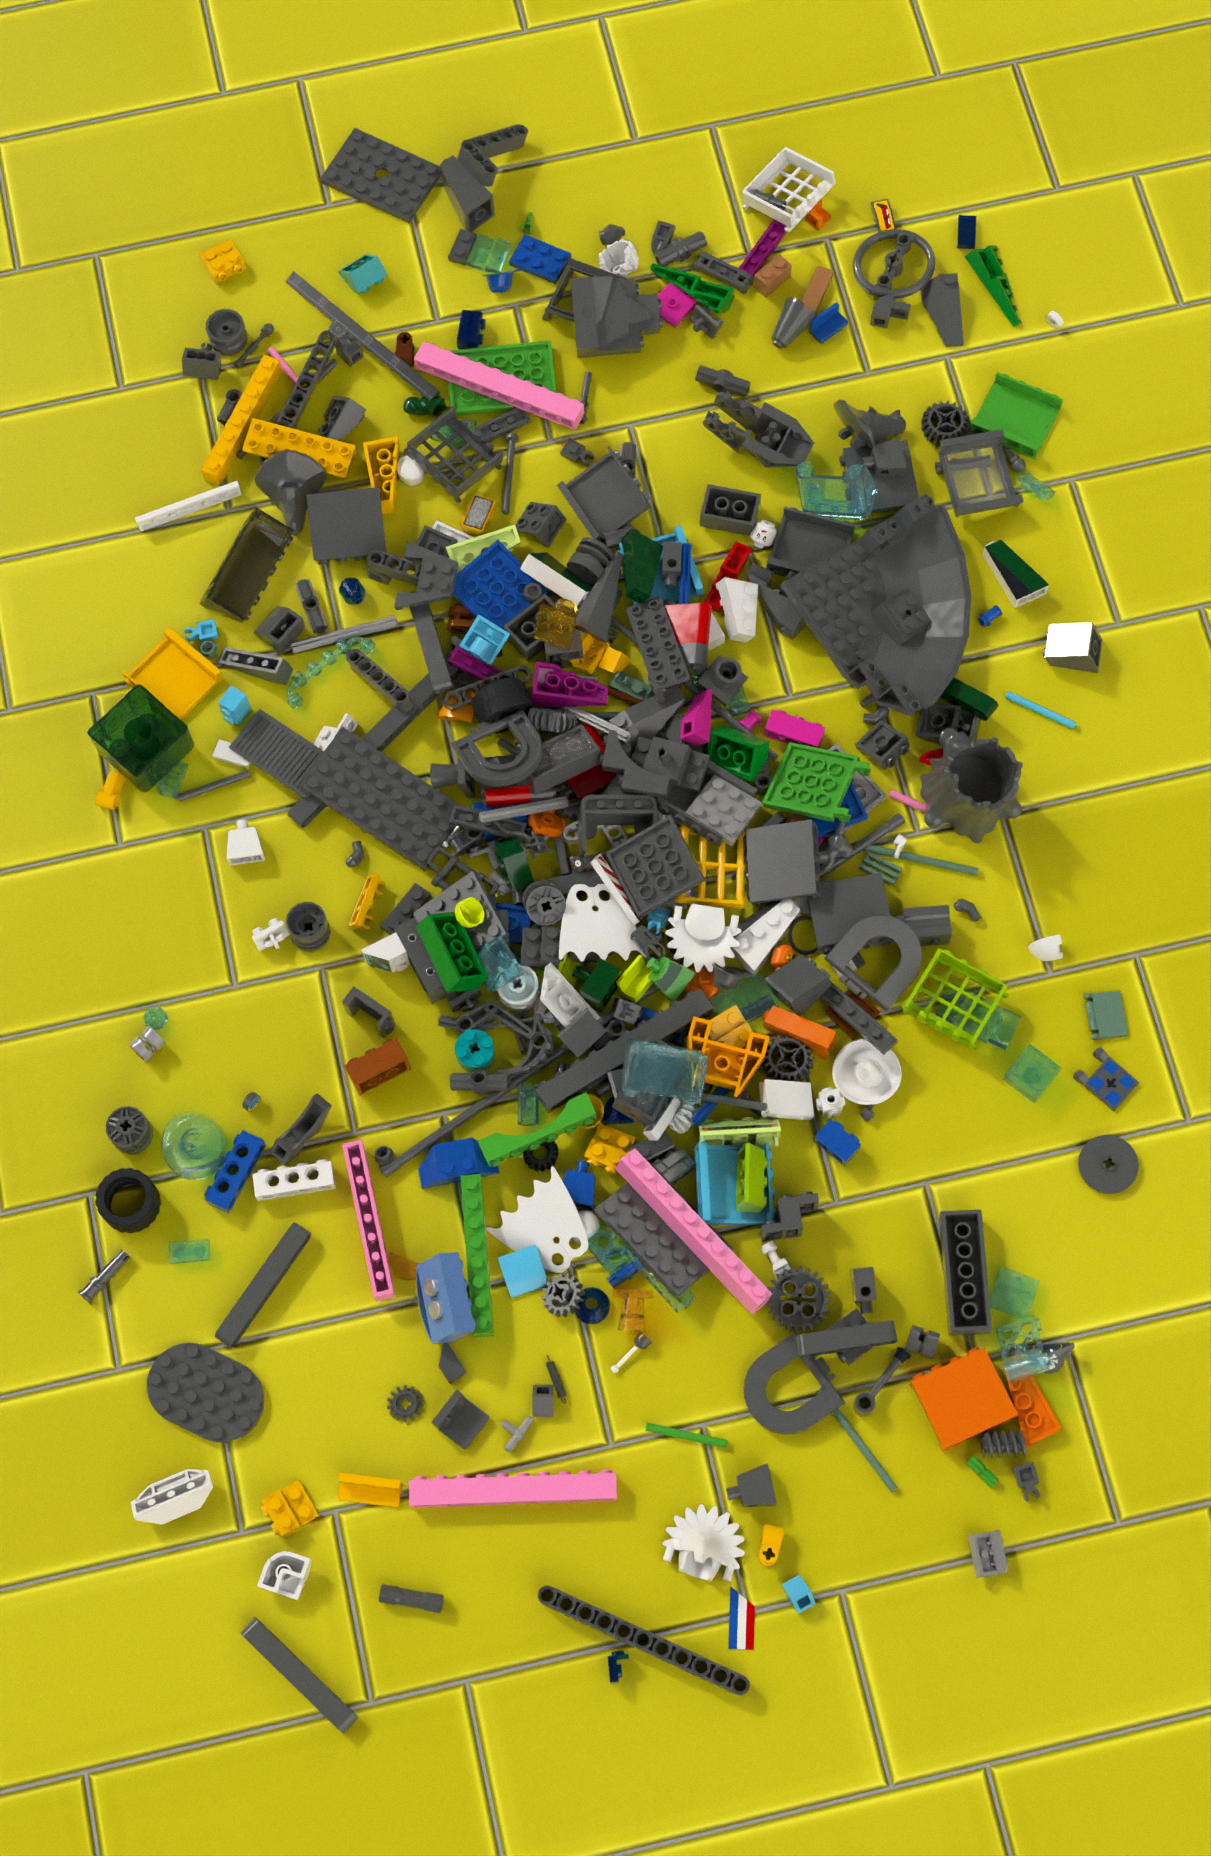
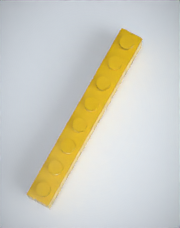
M263 355L201 469L205 481L221 487L237 457L236 454L244 445L252 418L258 419L283 372L280 360Z

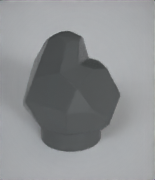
M611 224L604 228V230L599 231L602 245H611L615 241L619 242L620 238L625 235L623 227Z

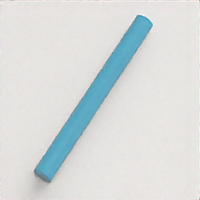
M1008 691L1005 697L1071 729H1074L1076 722Z

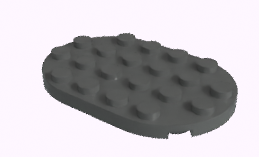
M183 1343L167 1349L155 1360L147 1379L148 1397L156 1412L169 1422L208 1441L228 1443L246 1436L257 1425L263 1413L265 1398L257 1376L245 1365L201 1344Z

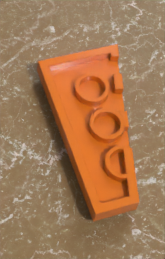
M1020 1355L1003 1364L1012 1401L1018 1413L1019 1427L1025 1439V1447L1027 1448L1060 1431L1062 1428L1023 1357Z

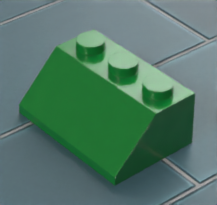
M726 726L711 729L707 755H710L711 762L737 777L752 782L767 760L770 742Z

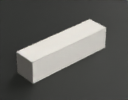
M667 1096L654 1123L647 1125L643 1133L649 1141H658L681 1107L682 1103L676 1096Z

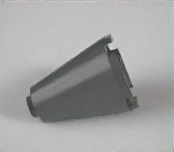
M789 297L785 301L771 337L772 344L779 349L786 348L810 326L811 320L816 317L811 308L807 310L803 307L805 304L802 301L793 297Z

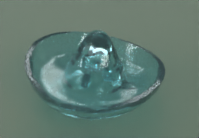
M185 1112L173 1117L165 1127L162 1136V1150L164 1158L173 1172L188 1180H200L213 1175L221 1167L227 1153V1140L222 1128L212 1118L201 1113Z

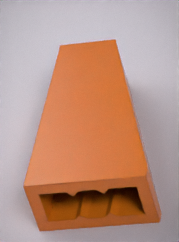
M774 1005L771 1010H766L762 1018L764 1020V1028L777 1035H781L783 1038L785 1034H788V1038L794 1037L795 1040H800L801 1044L806 1043L807 1049H812L814 1054L825 1060L835 1043L836 1031Z

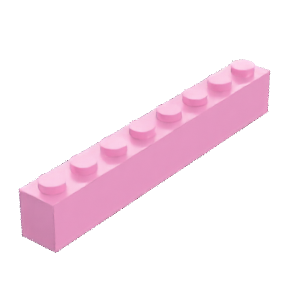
M362 1140L345 1143L342 1145L373 1296L376 1302L395 1298L396 1295L365 1146Z

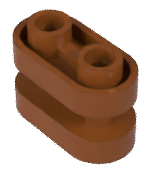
M454 604L449 608L448 616L451 619L448 620L447 630L451 633L467 634L476 618L463 605Z

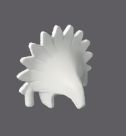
M692 904L686 919H681L683 907L675 906L674 916L668 919L675 928L665 932L666 935L674 938L667 945L668 948H677L673 958L680 959L684 957L683 966L687 968L694 963L696 972H700L704 965L709 972H712L714 970L712 964L715 963L725 967L724 956L729 958L735 957L730 947L740 946V942L733 937L742 931L738 928L739 916L732 915L730 926H725L724 908Z
M703 1504L699 1505L696 1514L687 1507L685 1508V1519L675 1515L674 1522L677 1527L666 1528V1532L672 1539L663 1542V1546L666 1547L663 1561L670 1563L674 1550L680 1551L678 1562L680 1572L712 1581L722 1564L726 1566L723 1580L731 1582L734 1569L738 1570L740 1568L734 1558L743 1557L745 1554L743 1550L736 1546L744 1542L745 1538L734 1535L739 1528V1524H728L730 1517L728 1512L718 1517L717 1506H714L708 1514Z

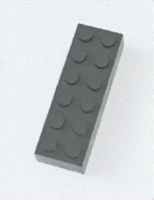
M941 1211L939 1226L948 1336L989 1334L992 1326L982 1211Z

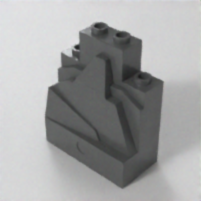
M613 276L571 278L577 358L641 353V347H644L643 336L640 335L660 333V328L663 327V316L659 317V310H662L661 299H658L657 294L638 295L639 285L635 284V278L615 279Z

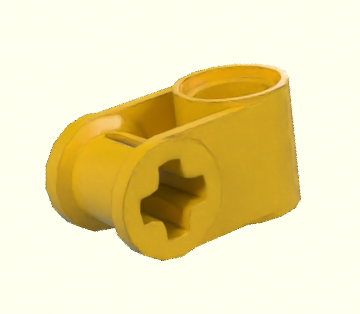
M764 1524L759 1551V1561L762 1565L770 1567L776 1563L785 1528ZM767 1551H770L771 1556H774L770 1560H766V1556L763 1555Z

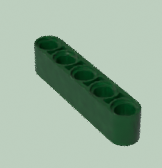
M956 678L952 679L940 696V698L953 705L960 706L962 710L983 721H987L999 706L992 697Z

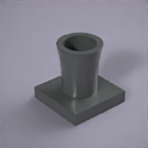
M718 655L697 681L696 685L704 691L711 689L712 697L726 707L748 677L742 673L741 666L735 659L723 658Z
M459 758L458 764H431L430 778L433 788L438 789L458 784L467 798L475 797V779L469 775Z

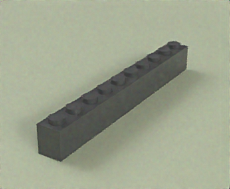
M699 989L698 991L693 990L689 992L685 999L680 1002L679 1000L674 1001L665 1011L660 1010L656 1012L652 1019L648 1021L643 1020L636 1025L637 1028L632 1031L627 1030L623 1032L619 1039L608 1041L601 1050L590 1052L586 1059L575 1061L568 1070H561L548 1082L544 1080L539 1083L535 1089L536 1096L549 1114L567 1103L568 1100L575 1098L608 1078V1072L623 1069L634 1062L643 1041L648 1037L654 1035L660 1040L667 1042L687 1028H690L693 1016L705 1019L713 1014L714 1007L703 991Z

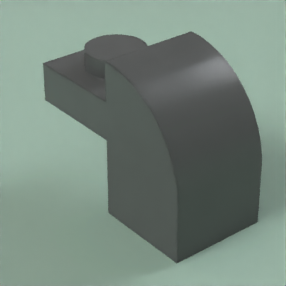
M895 295L880 297L874 304L870 325L888 328L890 317L908 320L911 304L894 301Z

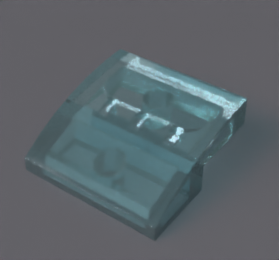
M478 234L466 265L486 272L501 273L512 243L498 237L494 240Z
M1001 1266L989 1300L990 1308L1027 1320L1040 1280Z

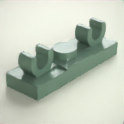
M617 672L609 684V688L643 701L655 695L653 687L623 672Z

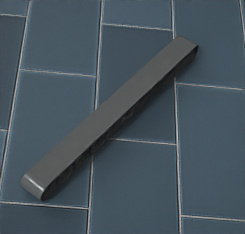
M543 1586L538 1591V1599L541 1604L735 1695L742 1696L749 1690V1680L731 1669L552 1586ZM547 1590L553 1592V1599L548 1602L542 1600V1594ZM565 1599L571 1600L573 1604L572 1608L567 1611L561 1608V1603ZM583 1608L591 1610L592 1614L589 1619H582L580 1617V1611ZM602 1617H608L611 1620L608 1628H601L599 1626V1620ZM621 1626H627L630 1629V1634L627 1637L619 1636L618 1629ZM640 1635L648 1636L649 1643L646 1646H640L637 1643V1638ZM663 1643L668 1646L667 1654L659 1655L656 1648L659 1644ZM683 1652L688 1656V1661L685 1664L677 1663L676 1655ZM700 1661L706 1663V1672L698 1673L695 1670L696 1663ZM719 1670L724 1671L727 1676L726 1680L721 1683L716 1681L714 1677L715 1673ZM739 1679L746 1683V1689L741 1692L734 1688V1682Z

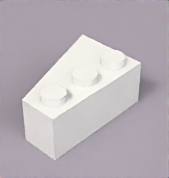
M724 577L716 583L717 590L719 589L720 604L724 609V621L729 640L747 643L755 637L758 584Z

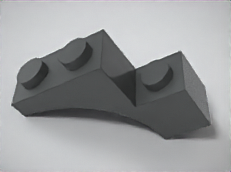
M318 1093L315 1094L295 1123L275 1140L270 1153L284 1165L298 1156L305 1141L319 1133L332 1105Z

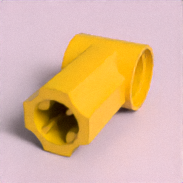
M115 771L109 772L103 789H100L96 795L95 804L115 810L119 804V793L126 779L125 776Z

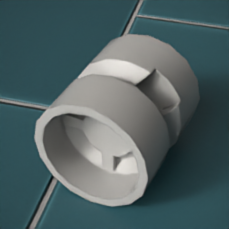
M148 1025L141 1032V1037H136L128 1045L138 1056L147 1062L154 1055L153 1051L159 1050L166 1042Z

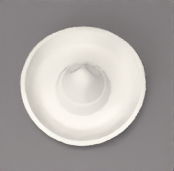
M859 1039L841 1049L834 1061L832 1075L836 1088L839 1089V1092L845 1098L854 1103L873 1105L889 1099L896 1092L901 1082L902 1071L900 1062L891 1049L883 1055L866 1039Z

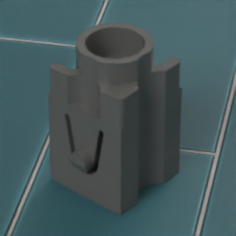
M949 905L904 908L902 915L895 916L914 931L921 946L945 945L950 942L952 930Z

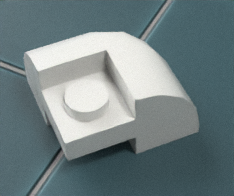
M283 1551L276 1553L265 1563L257 1587L299 1600L305 1581L308 1579L312 1561L310 1558L292 1552Z

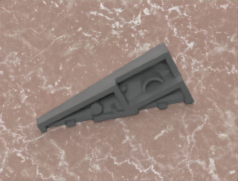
M616 551L570 622L575 630L590 634L593 638L606 643L609 641L608 632L609 627L612 625L611 616L612 611L615 609L619 587L618 579L622 571L621 562L624 559V555Z

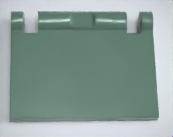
M1120 991L1084 994V999L1092 998V1001L1085 1003L1089 1029L1091 1032L1098 1031V1034L1091 1035V1040L1128 1036Z

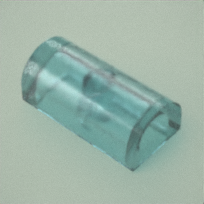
M524 1083L518 1085L519 1125L534 1126L539 1124V1099L535 1092L537 1085Z

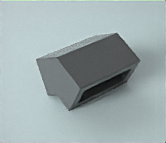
M753 563L748 571L747 581L748 576L751 574L770 585L774 571Z

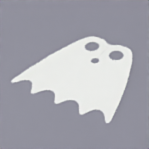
M585 884L572 886L567 896L566 909L561 923L560 960L570 951L574 952L580 961H584L589 952H595L603 960H606L608 954L612 951L617 952L625 961L633 950L640 952L645 958L647 957L643 954V949L634 939H630L631 933L636 930V926L631 923L605 884H597L595 887H588ZM580 890L585 891L588 895L587 900H578L576 893ZM601 890L609 892L610 899L608 901H603L599 898ZM597 906L599 910L595 912L592 907Z
M552 1166L551 1180L544 1183L534 1180V1195L532 1197L517 1196L518 1210L516 1212H500L503 1222L502 1227L498 1229L487 1227L486 1229L514 1251L536 1245L543 1268L551 1272L562 1273L570 1267V1262L574 1257H580L587 1251L588 1238L576 1206L559 1174ZM554 1237H559L560 1242L558 1244L554 1243ZM572 1237L580 1239L581 1246L579 1249H572L569 1246V1240ZM555 1253H560L564 1258L563 1263L559 1266L554 1265L552 1262V1256Z

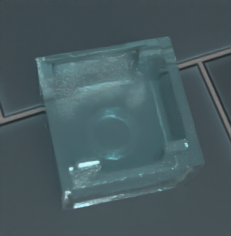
M1029 1044L1005 1073L1003 1080L1035 1103L1059 1074L1061 1067Z

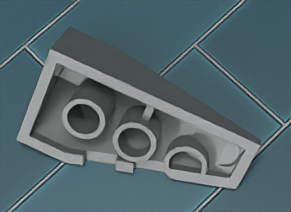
M334 396L324 415L327 418L326 422L319 428L320 436L341 441L363 420L366 409L350 398Z

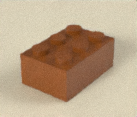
M397 1038L385 1041L382 1044L383 1046L377 1049H369L365 1052V1055L360 1058H352L344 1065L359 1096L411 1070L408 1058Z

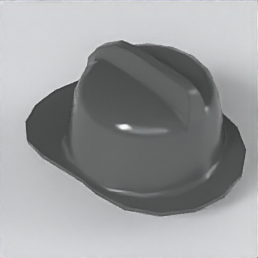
M712 964L715 967L713 973L714 986L722 990L734 989L742 978H751L753 976L744 969L732 966L721 967Z

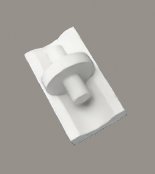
M277 918L269 921L267 929L263 930L261 927H257L252 930V939L259 952L273 945L276 950L279 949L278 942L290 935L282 920L279 921Z

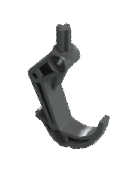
M488 1001L458 1018L441 1015L438 1019V1026L454 1029L459 1034L466 1031L462 1029L466 1023L471 1024L468 1029L481 1031L493 1030L494 1027L504 1026L530 1042L528 1053L520 1064L511 1069H498L497 1074H510L511 1077L528 1074L533 1069L540 1068L539 1064H545L549 1060L547 1055L554 1052V1042L552 1039L554 1036L548 1029L542 1026L544 1019L539 1013L534 1014L533 1018L518 1020L495 1001ZM534 1022L533 1029H530L524 1023ZM538 1040H545L543 1045L536 1046Z

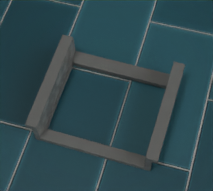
M570 258L568 266L547 308H545L542 319L549 322L553 314L574 322V313L556 307L574 271L590 277L613 276L615 279L628 278Z

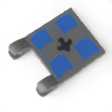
M1099 1047L1095 1050L1093 1056L1103 1062V1064L1090 1078L1082 1070H1078L1073 1075V1078L1084 1085L1112 1111H1115L1139 1082Z

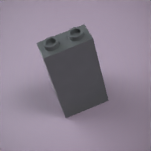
M454 155L445 159L440 164L442 185L464 229L473 232L495 216L493 195L472 176Z

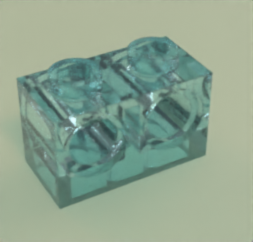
M603 1227L588 1239V1249L609 1275L612 1276L621 1269L622 1265L630 1262L628 1256L630 1252L624 1245L620 1246L615 1241L618 1238L612 1230L607 1231ZM600 1239L608 1241V1245L605 1247H600L597 1243ZM613 1254H618L621 1256V1259L618 1262H612L610 1257Z

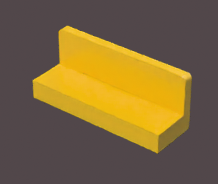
M339 1473V1500L399 1507L402 1482L400 1480Z

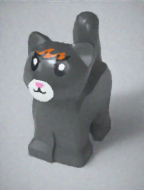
M601 851L598 854L584 857H570L572 874L579 873L584 869L587 871L595 870L591 865V861L599 854L606 861L605 853Z

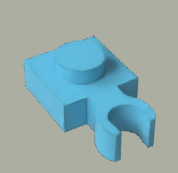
M215 619L196 623L197 628L188 627L185 629L186 634L192 633L191 636L186 637L189 642L194 641L196 638H199L201 642L219 638Z
M659 907L651 912L647 920L649 922L647 930L650 931L651 928L657 929L656 934H658L660 928H665L672 911Z

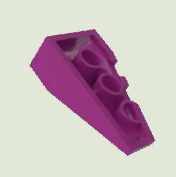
M536 662L531 701L534 706L550 708L607 705L608 687L590 679H582L576 676V673L566 672L555 664Z

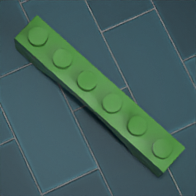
M586 1092L568 1100L559 1116L539 1131L518 1136L494 1133L479 1140L478 1144L488 1167L492 1165L496 1167L504 1163L505 1159L510 1157L512 1159L522 1155L523 1151L528 1149L530 1151L535 1150L543 1142L555 1141L561 1134H570L581 1125L588 1126L594 1123L597 1115Z

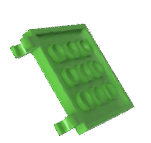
M789 742L763 799V807L834 822L835 817L843 822H849L851 815L848 814L849 809L840 808L855 772L857 771L863 776H869L871 769L868 767L870 764L864 761L861 762L859 756Z

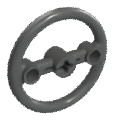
M902 229L884 230L870 236L859 246L853 259V271L857 282L865 291L877 297L895 295L894 299L911 296L928 284L935 270V256L929 243L918 234ZM897 238L895 250L889 252L885 257L884 274L878 277L876 285L871 284L866 280L861 271L863 255L875 243L885 239ZM912 243L917 244L922 248L927 257V268L924 275L919 281L907 288L891 290L893 278L900 275L903 271L904 254L910 251Z

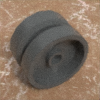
M221 309L211 314L206 321V332L214 351L220 352L221 355L231 356L244 349L247 344L248 335L242 316L238 312L231 309Z

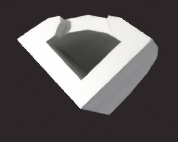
M1060 934L1039 939L1028 946L1030 953L1042 961H1053L1063 958V952L1060 949V944H1062Z

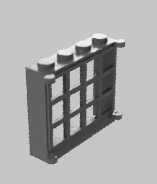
M452 406L407 442V448L404 449V453L412 460H415L423 471L428 472L436 483H440L445 488V491L454 497L456 503H460L462 500L459 496L495 467L497 470L502 468L500 464L503 462L504 452L500 451L495 455L493 453V444L491 442L484 444L480 440L481 434L478 430L472 433L467 428L468 421L465 418L459 421L455 417L456 407ZM446 424L455 432L447 439L438 432ZM433 434L443 441L435 449L426 442ZM458 435L467 443L460 450L450 443ZM421 444L431 451L426 456H423L416 449ZM446 445L455 453L447 460L438 453ZM469 447L479 454L471 462L462 454ZM433 455L442 462L437 468L428 460ZM458 456L467 464L459 471L450 464ZM483 458L487 463L478 469L474 464ZM445 466L455 474L450 479L440 472ZM471 468L475 473L466 479L462 474ZM459 478L463 482L456 487L452 482Z

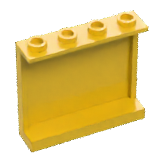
M168 627L164 631L165 638L128 674L125 671L122 674L125 678L123 681L128 687H134L137 690V694L143 699L147 698L155 710L160 709L168 721L171 722L173 720L178 724L224 678L221 670Z

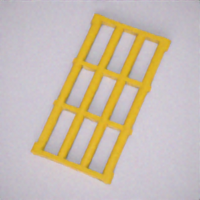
M683 824L679 828L687 845L688 834L699 835L693 833ZM745 829L737 839V864L725 863L726 843L724 841L720 847L718 846V863L706 862L707 840L701 835L699 836V861L696 862L705 879L706 869H717V899L705 898L706 881L698 885L697 898L686 897L685 892L677 897V903L734 908L745 907ZM725 870L736 871V900H724Z

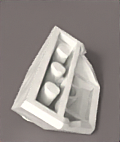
M186 1469L149 1485L139 1494L137 1499L131 1502L134 1519L162 1525L200 1509L213 1488L209 1471Z

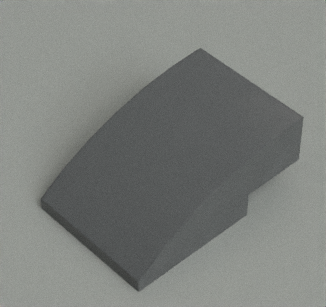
M935 703L927 709H921L915 735L926 741L941 745L938 740L940 732L944 728H953L957 732H964L971 740H976L981 719L962 710L960 706Z

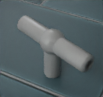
M527 1416L519 1428L507 1420L501 1423L502 1428L513 1434L504 1447L507 1452L510 1453L519 1440L524 1438L525 1432L534 1421L531 1416Z

